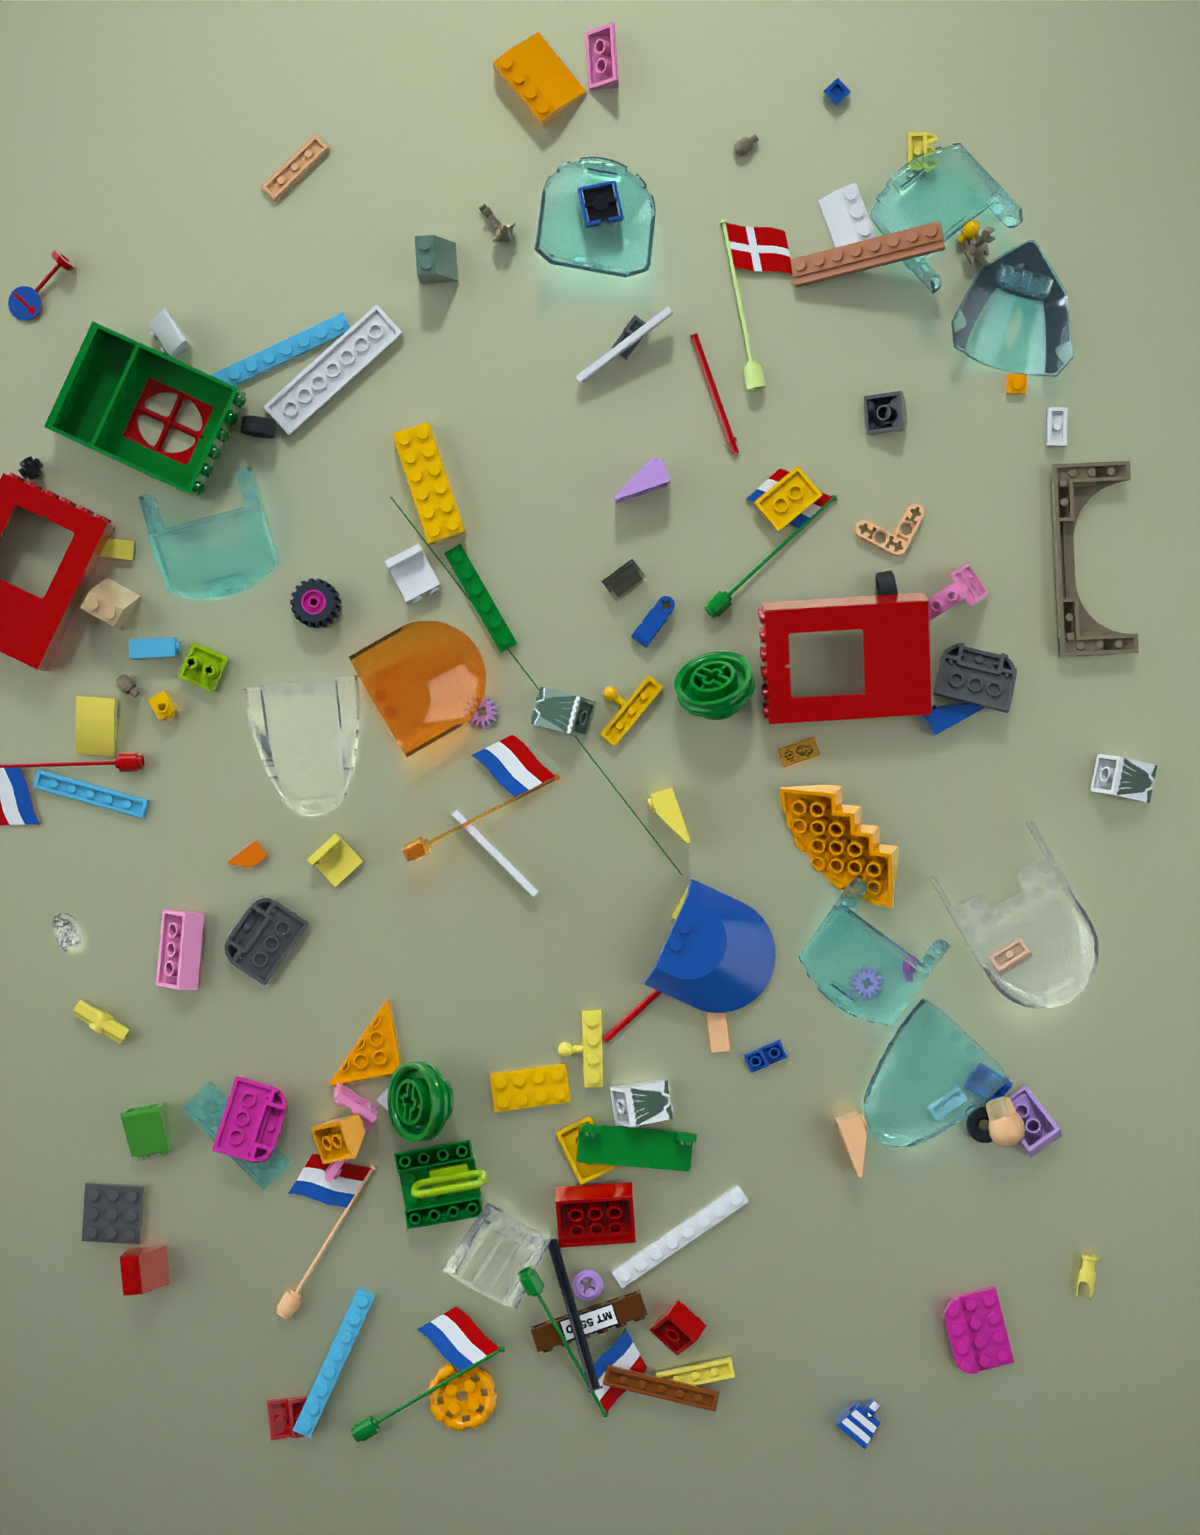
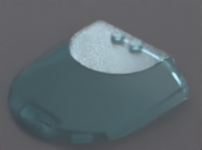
M581 157L576 162L570 163L568 161L559 166L552 176H549L543 188L534 250L550 264L625 278L649 270L655 225L656 209L653 195L649 194L644 180L638 174L634 175L628 171L627 166L622 163L602 157ZM616 180L624 216L623 221L608 224L605 221L601 222L600 226L585 229L577 193L578 188Z

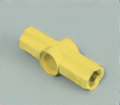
M82 999L72 1012V1015L89 1024L92 1030L102 1035L105 1034L119 1044H122L129 1034L130 1029L115 1021L109 1013L94 1008Z

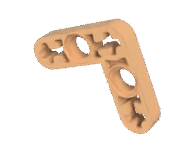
M919 504L909 506L894 534L866 520L856 524L855 533L859 538L884 551L900 556L906 551L924 516V509ZM915 508L919 509L918 513L920 514V516H916L913 522H916V525L910 521H905L906 517L910 520L912 516L910 510ZM865 524L867 525V530L872 532L874 528L876 529V531L872 534V538L870 539L868 538V536L870 535L869 533H860L861 529H859V526H863ZM909 525L912 529L911 534L904 535L901 532V527ZM877 533H883L886 536L884 543L876 542L875 536ZM891 537L893 538V540L891 541L892 543H901L900 547L902 548V550H898L897 552H895L894 546L889 545L887 548L885 547V545L889 542V539Z

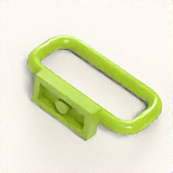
M467 1162L430 1168V1178L416 1181L411 1187V1194L416 1198H425L479 1188L487 1183L488 1174L486 1171L479 1169L469 1171ZM480 1177L478 1180L471 1181V1178ZM432 1185L431 1189L419 1190L422 1187Z

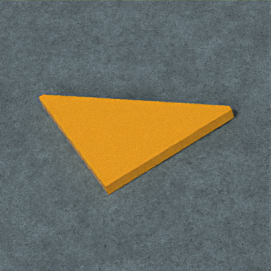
M389 1000L385 1001L329 1083L330 1086H335L338 1082L346 1084L393 1075L396 1068L401 1065Z

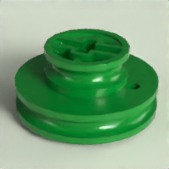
M716 651L700 655L686 663L676 675L674 688L680 706L687 713L710 720H723L737 713L750 699L755 690V678L751 665L745 657L734 652Z
M427 1061L405 1062L394 1071L388 1087L387 1101L390 1119L396 1132L408 1142L433 1140L441 1133L445 1122L453 1111L454 1096L449 1082L441 1076L433 1064Z

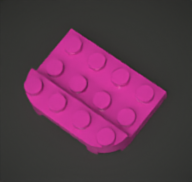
M236 1076L212 1151L249 1161L250 1163L266 1162L274 1153L288 1109L287 1099L283 1093L273 1086Z
M996 1287L951 1298L943 1311V1319L945 1320L953 1358L958 1367L965 1373L978 1374L979 1371L1014 1363Z

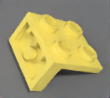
M335 833L307 859L335 887L363 862L338 833Z

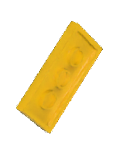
M566 1063L490 1073L495 1112L571 1102Z

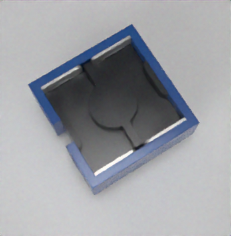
M616 180L578 188L577 193L585 229L600 226L601 222L605 221L608 224L623 221L624 216Z

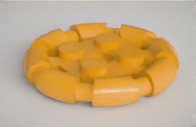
M452 1364L444 1366L436 1373V1378L431 1380L429 1389L455 1375V1372L460 1370ZM478 1365L462 1374V1376L450 1381L446 1387L442 1386L428 1394V1399H430L431 1403L429 1406L434 1417L439 1422L446 1424V1427L449 1429L465 1431L468 1428H472V1430L478 1428L488 1420L489 1414L493 1413L496 1407L497 1393L494 1390L495 1383L486 1370L480 1369ZM473 1374L479 1377L477 1382L471 1379ZM481 1389H487V1394L482 1395ZM465 1391L468 1394V1398L463 1401L459 1400L457 1393ZM443 1396L444 1402L438 1403V1397ZM480 1404L484 1407L482 1412L477 1410ZM448 1410L451 1414H454L452 1418L445 1415ZM470 1414V1420L464 1421L463 1416Z

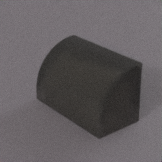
M631 559L601 582L617 603L644 583L647 578L634 560Z

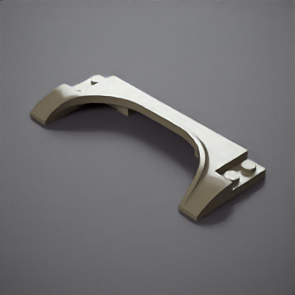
M1130 461L1052 465L1053 484L1051 485L1060 657L1139 653L1138 634H1127L1110 630L1099 624L1086 611L1080 601L1076 588L1074 529L1082 508L1094 494L1105 487L1130 481Z

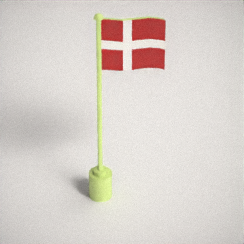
M723 219L720 224L723 226L749 362L743 367L747 391H757L766 388L762 364H758L752 358L735 268L752 272H779L793 276L791 258L785 231L772 227H744L730 224L727 220Z

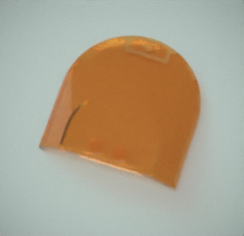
M417 621L406 624L348 657L406 757L411 756L466 723L478 709L485 692L486 670L478 648L465 633L443 622Z

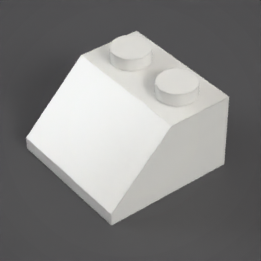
M163 308L149 323L152 328L149 331L155 340H160L162 343L160 349L165 355L175 358L192 347L166 308Z

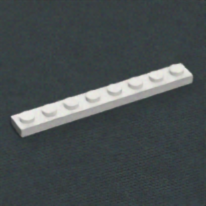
M736 1185L612 1270L611 1273L620 1286L624 1288L748 1203L749 1200L739 1185Z

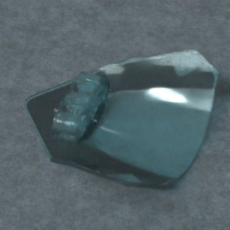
M1034 240L1025 241L978 269L951 321L954 348L962 351L973 360L1003 371L1057 377L1074 358L1069 303L1065 288L1038 243Z

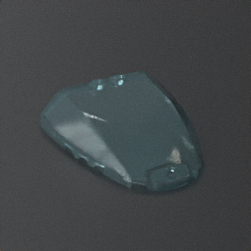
M923 998L901 1024L878 1063L865 1093L863 1101L864 1118L870 1132L886 1145L892 1147L915 1146L940 1134L967 1117L992 1097L1010 1077L1001 1065L946 1013Z

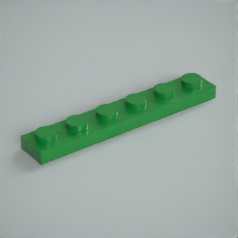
M459 544L445 552L447 560L499 651L503 653L517 645L515 638L462 545Z

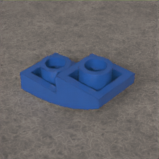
M781 1039L744 1055L751 1073L788 1057Z

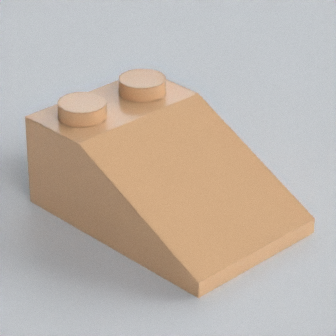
M857 1111L836 1118L835 1121L854 1171L858 1178H861L863 1176L867 1137L865 1128H868V1125L863 1115H859Z

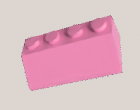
M163 909L156 986L176 990H198L204 913Z

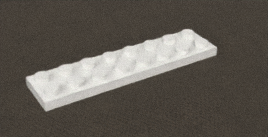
M376 304L263 407L290 436L403 334L402 331Z

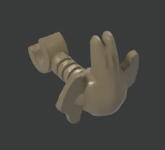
M485 203L479 207L481 213L497 229L495 238L491 241H510L513 237V227L516 223L502 225Z
M990 226L984 229L981 236L976 234L975 239H972L969 243L967 241L964 242V253L971 265L975 264L974 259L983 268L989 265L983 254L989 255L987 243L995 240V237L990 235L995 231L993 227Z

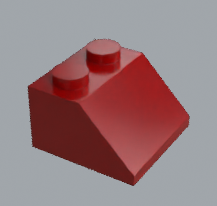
M678 1300L659 1317L649 1330L670 1350L679 1355L698 1340L707 1325L693 1314L685 1304Z

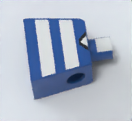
M874 1399L866 1407L857 1401L839 1416L835 1423L865 1449L880 1425V1419L875 1414L881 1408V1405Z

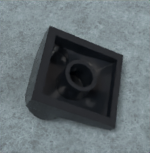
M902 391L864 396L868 435L906 430V401Z

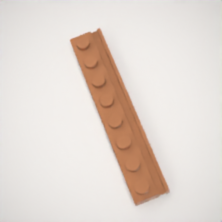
M940 221L790 260L794 285L797 288L943 251L946 248L942 225Z

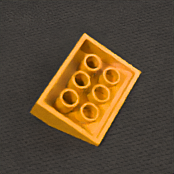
M539 32L509 49L493 62L495 71L541 127H544L586 93L583 86Z

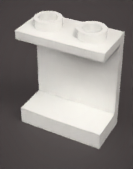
M419 544L384 561L407 604L409 602L415 604L422 600L421 596L427 593L432 595L439 591L438 587L441 585Z

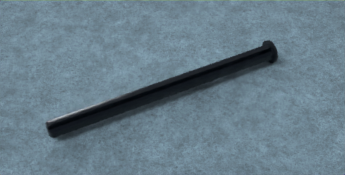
M551 1239L547 1241L590 1389L587 1391L599 1390L603 1386L599 1385L558 1240Z

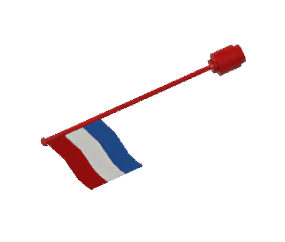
M138 752L119 753L118 757H115V761L1 764L0 825L41 824L34 811L29 787L20 768L115 765L116 768H119L120 772H139V770L144 769V755Z

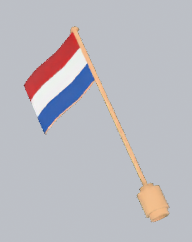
M312 1154L288 1194L303 1195L325 1204L346 1207L296 1291L293 1289L291 1292L286 1291L279 1302L276 1313L282 1318L289 1320L290 1317L295 1315L303 1301L300 1298L302 1295L299 1293L370 1175L374 1170L376 1171L375 1165L364 1167L344 1163L340 1168L342 1171L336 1180L333 1178L331 1183L325 1180V1171L331 1163L323 1164L320 1154Z

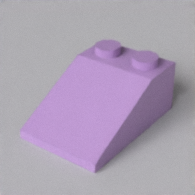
M654 458L647 461V465H644L614 496L615 504L670 486V478L664 460Z
M1026 1085L1009 1096L1015 1111L1018 1112L1024 1122L1025 1133L1019 1143L1030 1158L1062 1137L1060 1128Z

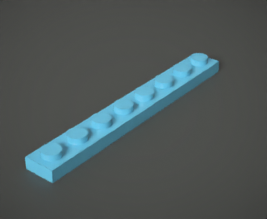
M340 313L211 374V376L236 386L342 336L350 326L344 314Z
M358 1287L293 1431L311 1438L375 1298V1294Z

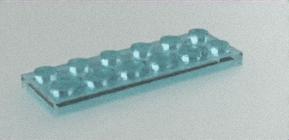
M210 1081L183 1110L215 1141L229 1098ZM275 1147L272 1156L262 1163H250L249 1161L230 1156L263 1190L291 1163L277 1147Z

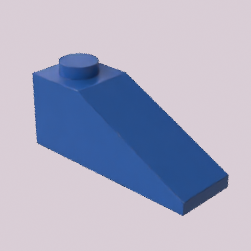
M969 704L947 705L936 708L933 705L932 714L922 715L933 736L984 709V707Z

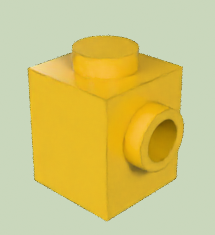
M165 690L148 700L159 720L163 721L165 719L167 722L176 717L175 713L179 711L169 693Z

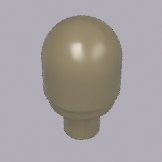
M753 134L749 138L746 136L738 140L734 144V152L739 156L750 152L754 148L753 144L759 140L757 135Z
M120 675L117 678L116 685L123 693H130L134 698L140 694L135 688V682L129 676Z

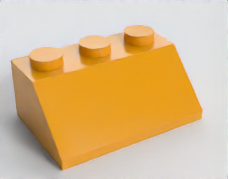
M359 1114L331 1119L311 1127L323 1164L356 1158L365 1134L364 1124Z

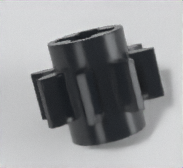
M30 456L19 463L22 468L18 471L25 479L28 477L30 480H34L42 474L40 469L43 465L37 458L33 459Z

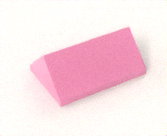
M609 23L585 32L588 85L590 90L618 88L615 23Z

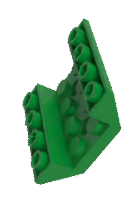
M470 1139L394 1153L404 1198L407 1230L484 1216L480 1187L425 1198H416L411 1194V1187L416 1181L430 1178V1168L467 1162L469 1171L477 1170ZM471 1178V1181L478 1180L479 1178ZM432 1185L426 1186L425 1189H431Z

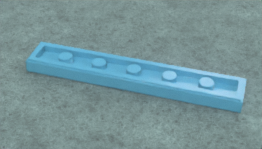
M40 769L37 770L33 784L35 789L142 819L145 818L149 804L147 799Z

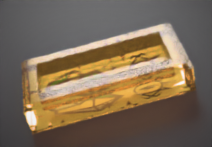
M814 737L777 749L783 767L820 755Z

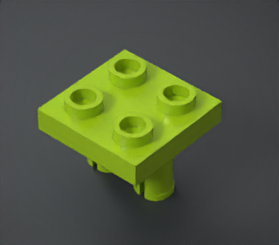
M193 642L178 677L214 693L229 657Z

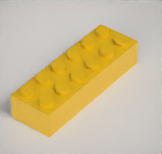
M426 422L392 433L428 544L433 545L466 534L430 423Z

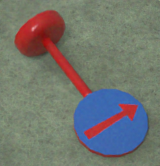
M54 249L51 252V256L57 264L35 289L21 286L12 291L9 296L8 306L12 315L17 319L28 321L35 318L39 314L42 305L38 292L60 267L67 271H72L75 268L73 262L59 250Z

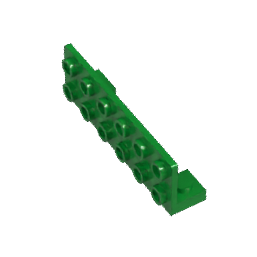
M579 1123L576 1161L581 1163L689 1172L691 1168L693 1142H696L697 1134Z

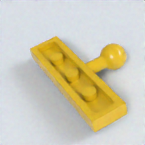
M648 675L627 702L619 696L618 690L615 687H606L603 692L604 698L607 701L616 702L622 708L600 735L613 746H616L662 690L663 686Z

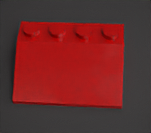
M632 1182L555 1187L560 1248L636 1243Z

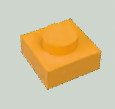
M1007 374L1006 394L1025 395L1027 375Z

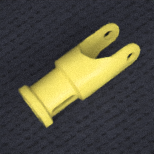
M1083 1253L1076 1296H1079L1081 1283L1086 1282L1090 1287L1089 1300H1091L1096 1279V1261L1099 1260V1257Z

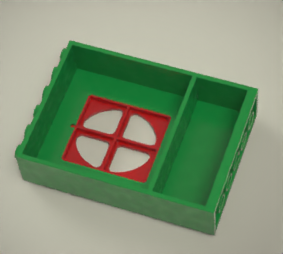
M92 321L44 427L198 499L199 495L202 496L206 489L205 482L207 478H210L214 472L213 465L215 461H218L221 457V448L223 443H227L230 437L229 430L231 426H234L238 420L237 413L245 405L246 394L229 383ZM160 393L177 394V400L168 417L145 407L146 401ZM187 399L196 406L201 415L202 428L200 431H195L176 421L182 404ZM141 414L164 424L161 435L154 446L147 443L139 430L138 418ZM171 429H177L195 438V443L187 450L176 453L163 451L164 443Z

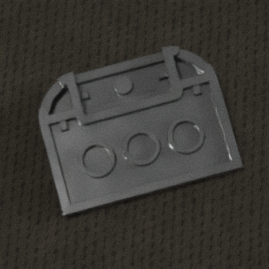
M964 643L952 645L943 652L939 659L940 663L933 695L1000 712H1009L1017 668L1008 658V655L1004 653L999 655L966 647Z
M260 896L249 905L226 938L225 954L231 964L265 986L309 922L277 901V899L270 896Z

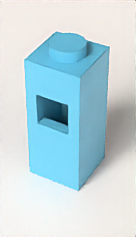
M176 637L128 639L129 659L132 660L178 657V653H181V642Z

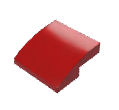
M307 1397L266 1401L271 1441L289 1437L291 1439L306 1437L293 1431V1428Z

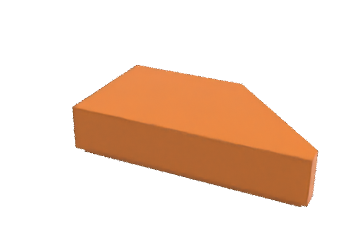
M256 840L229 860L228 863L230 865L254 867L268 855Z

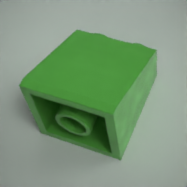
M165 1102L130 1108L120 1114L132 1157L137 1156L138 1159L149 1157L151 1153H156L157 1156L168 1154V1150L173 1148Z

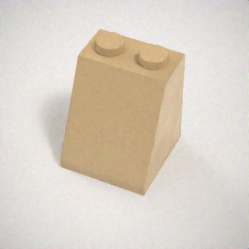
M106 578L88 592L80 608L111 626L123 630L141 596Z

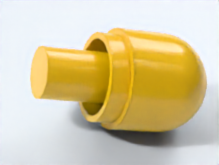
M974 220L969 221L962 228V234L956 240L961 245L967 239L970 241L980 232V224Z

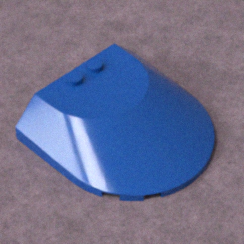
M690 879L688 891L678 916L652 971L643 984L702 1011L725 1013L738 1010L755 1000L763 992L772 976L775 965V944L772 933L764 919L750 906L694 879Z

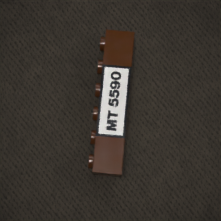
M640 1289L578 1310L586 1339L590 1337V1334L596 1332L597 1334H603L608 1331V1328L614 1326L620 1328L627 1325L626 1322L634 1320V1322L645 1319V1316L648 1315ZM568 1314L554 1319L567 1343L570 1345L572 1340H575ZM551 1320L531 1326V1333L538 1352L543 1351V1353L552 1351L555 1346H565Z

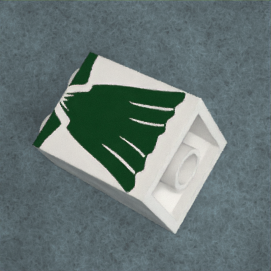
M1098 754L1090 791L1150 803L1154 780L1157 775V765L1120 756Z
M654 1080L610 1087L615 1125L635 1127L673 1119V1106L670 1103L669 1096L671 1090L667 1080Z

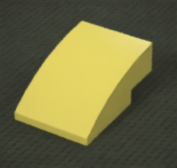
M77 696L75 727L77 754L116 755L118 699Z

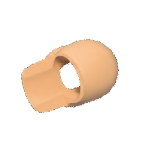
M1002 1096L986 1103L989 1117L988 1129L993 1142L1001 1147H1011L1017 1144L1024 1136L1025 1126L1021 1116L1015 1111L1011 1099L1008 1096Z

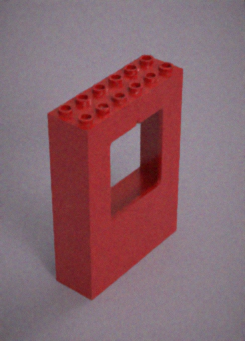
M12 472L9 475L3 473L0 478V538L16 506H20L43 518L48 515L47 520L74 532V536L44 598L33 595L0 579V652L37 670L46 671L99 562L100 553L107 539L111 537L115 526L110 524L111 520L99 514L95 517L93 516L94 512L81 505L79 508H76V503L64 497L59 500V495L47 489L44 492L41 491L42 487L33 482L27 481V483H24V478Z
M924 593L761 603V608H758V619L760 624H762V627H759V638L761 643H763V646H760V658L764 665H761L760 668L762 680L765 681V684H761L763 700H766V702H762L764 719L767 718L769 724L932 714L929 600ZM860 629L863 631L865 688L863 693L808 697L791 696L790 667H786V665H790V634Z

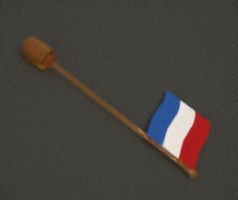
M510 735L471 755L480 761L497 782L514 797L430 841L420 836L405 844V847L401 849L408 862L413 860L414 862L430 854L429 849L432 848V843L555 780L559 781L560 775H554L543 766L528 747L514 735Z

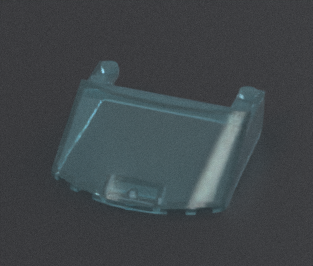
M961 143L952 144L953 146L935 148V151L926 155L923 153L900 168L888 180L881 194L877 196L876 203L870 213V218L883 235L940 221L945 243L969 221L974 220L987 208L1007 228L1017 227L1023 222L1022 208ZM930 254L903 260L908 270H911L932 294L940 289L942 285L941 277L924 260Z
M251 466L242 468L237 473V481L244 507L168 528L164 527L157 499L152 495L139 496L148 529V536L168 592L188 598L211 599L229 596L241 592L265 578L280 562L256 473Z
M856 876L846 887L798 957L800 962L804 964L808 977L814 980L818 985L817 989L834 1005L854 1017L859 1016L867 1019V1022H878L884 1024V1026H892L951 945L944 940H935L920 961L853 912L867 890L865 882Z

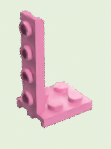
M969 562L950 574L955 581L953 584L928 599L929 621L964 599L968 601L970 606H973L989 595Z
M338 1082L334 1088L335 1101L342 1107L348 1106L351 1108L354 1114H359L364 1124V1130L369 1132L374 1125L375 1119L378 1117L376 1115L377 1106ZM350 1159L332 1162L325 1171V1180L331 1183L333 1178L336 1180L342 1171L340 1169L344 1163L347 1164Z

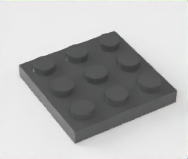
M86 1182L82 1241L140 1244L144 1186Z

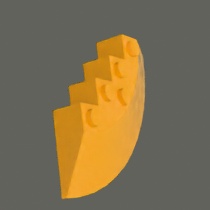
M808 785L781 787V804L788 821V829L791 830L801 852L804 851L811 859V865L817 872L821 871L835 887L840 890L844 889L855 898L860 897L869 901V903L893 908L899 864L898 846L880 844V826L861 824V806L842 804V786Z

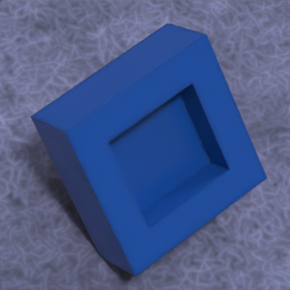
M837 78L823 93L837 106L851 91Z

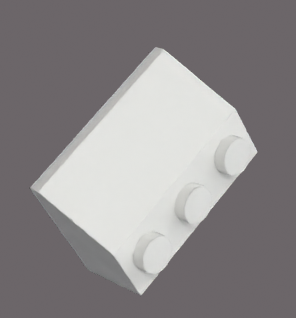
M856 183L840 188L818 200L835 248L876 237Z

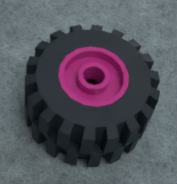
M311 578L307 582L305 580L302 581L301 586L297 585L295 587L297 590L292 592L293 600H290V604L296 619L310 628L314 627L315 629H319V627L325 628L327 624L334 623L333 619L338 618L339 615L337 613L341 611L340 603L342 602L338 591L331 584L318 578L317 580Z

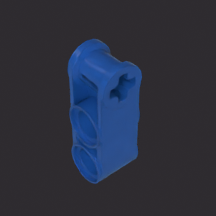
M669 596L661 597L645 616L642 624L634 631L631 638L647 648L675 607L674 600ZM669 600L671 608L662 609L663 605L661 602Z

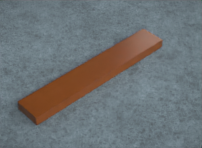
M608 1364L603 1379V1385L711 1411L716 1410L720 1394L717 1390Z

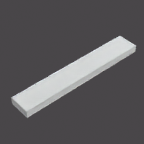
M665 308L576 376L578 381H586L673 315L674 312L671 308Z
M459 810L452 814L531 896H535L539 892Z

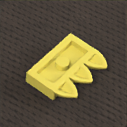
M930 132L907 133L908 172H927V170H932L938 165L936 161L927 158L938 152L936 148L927 145L938 139L936 135Z

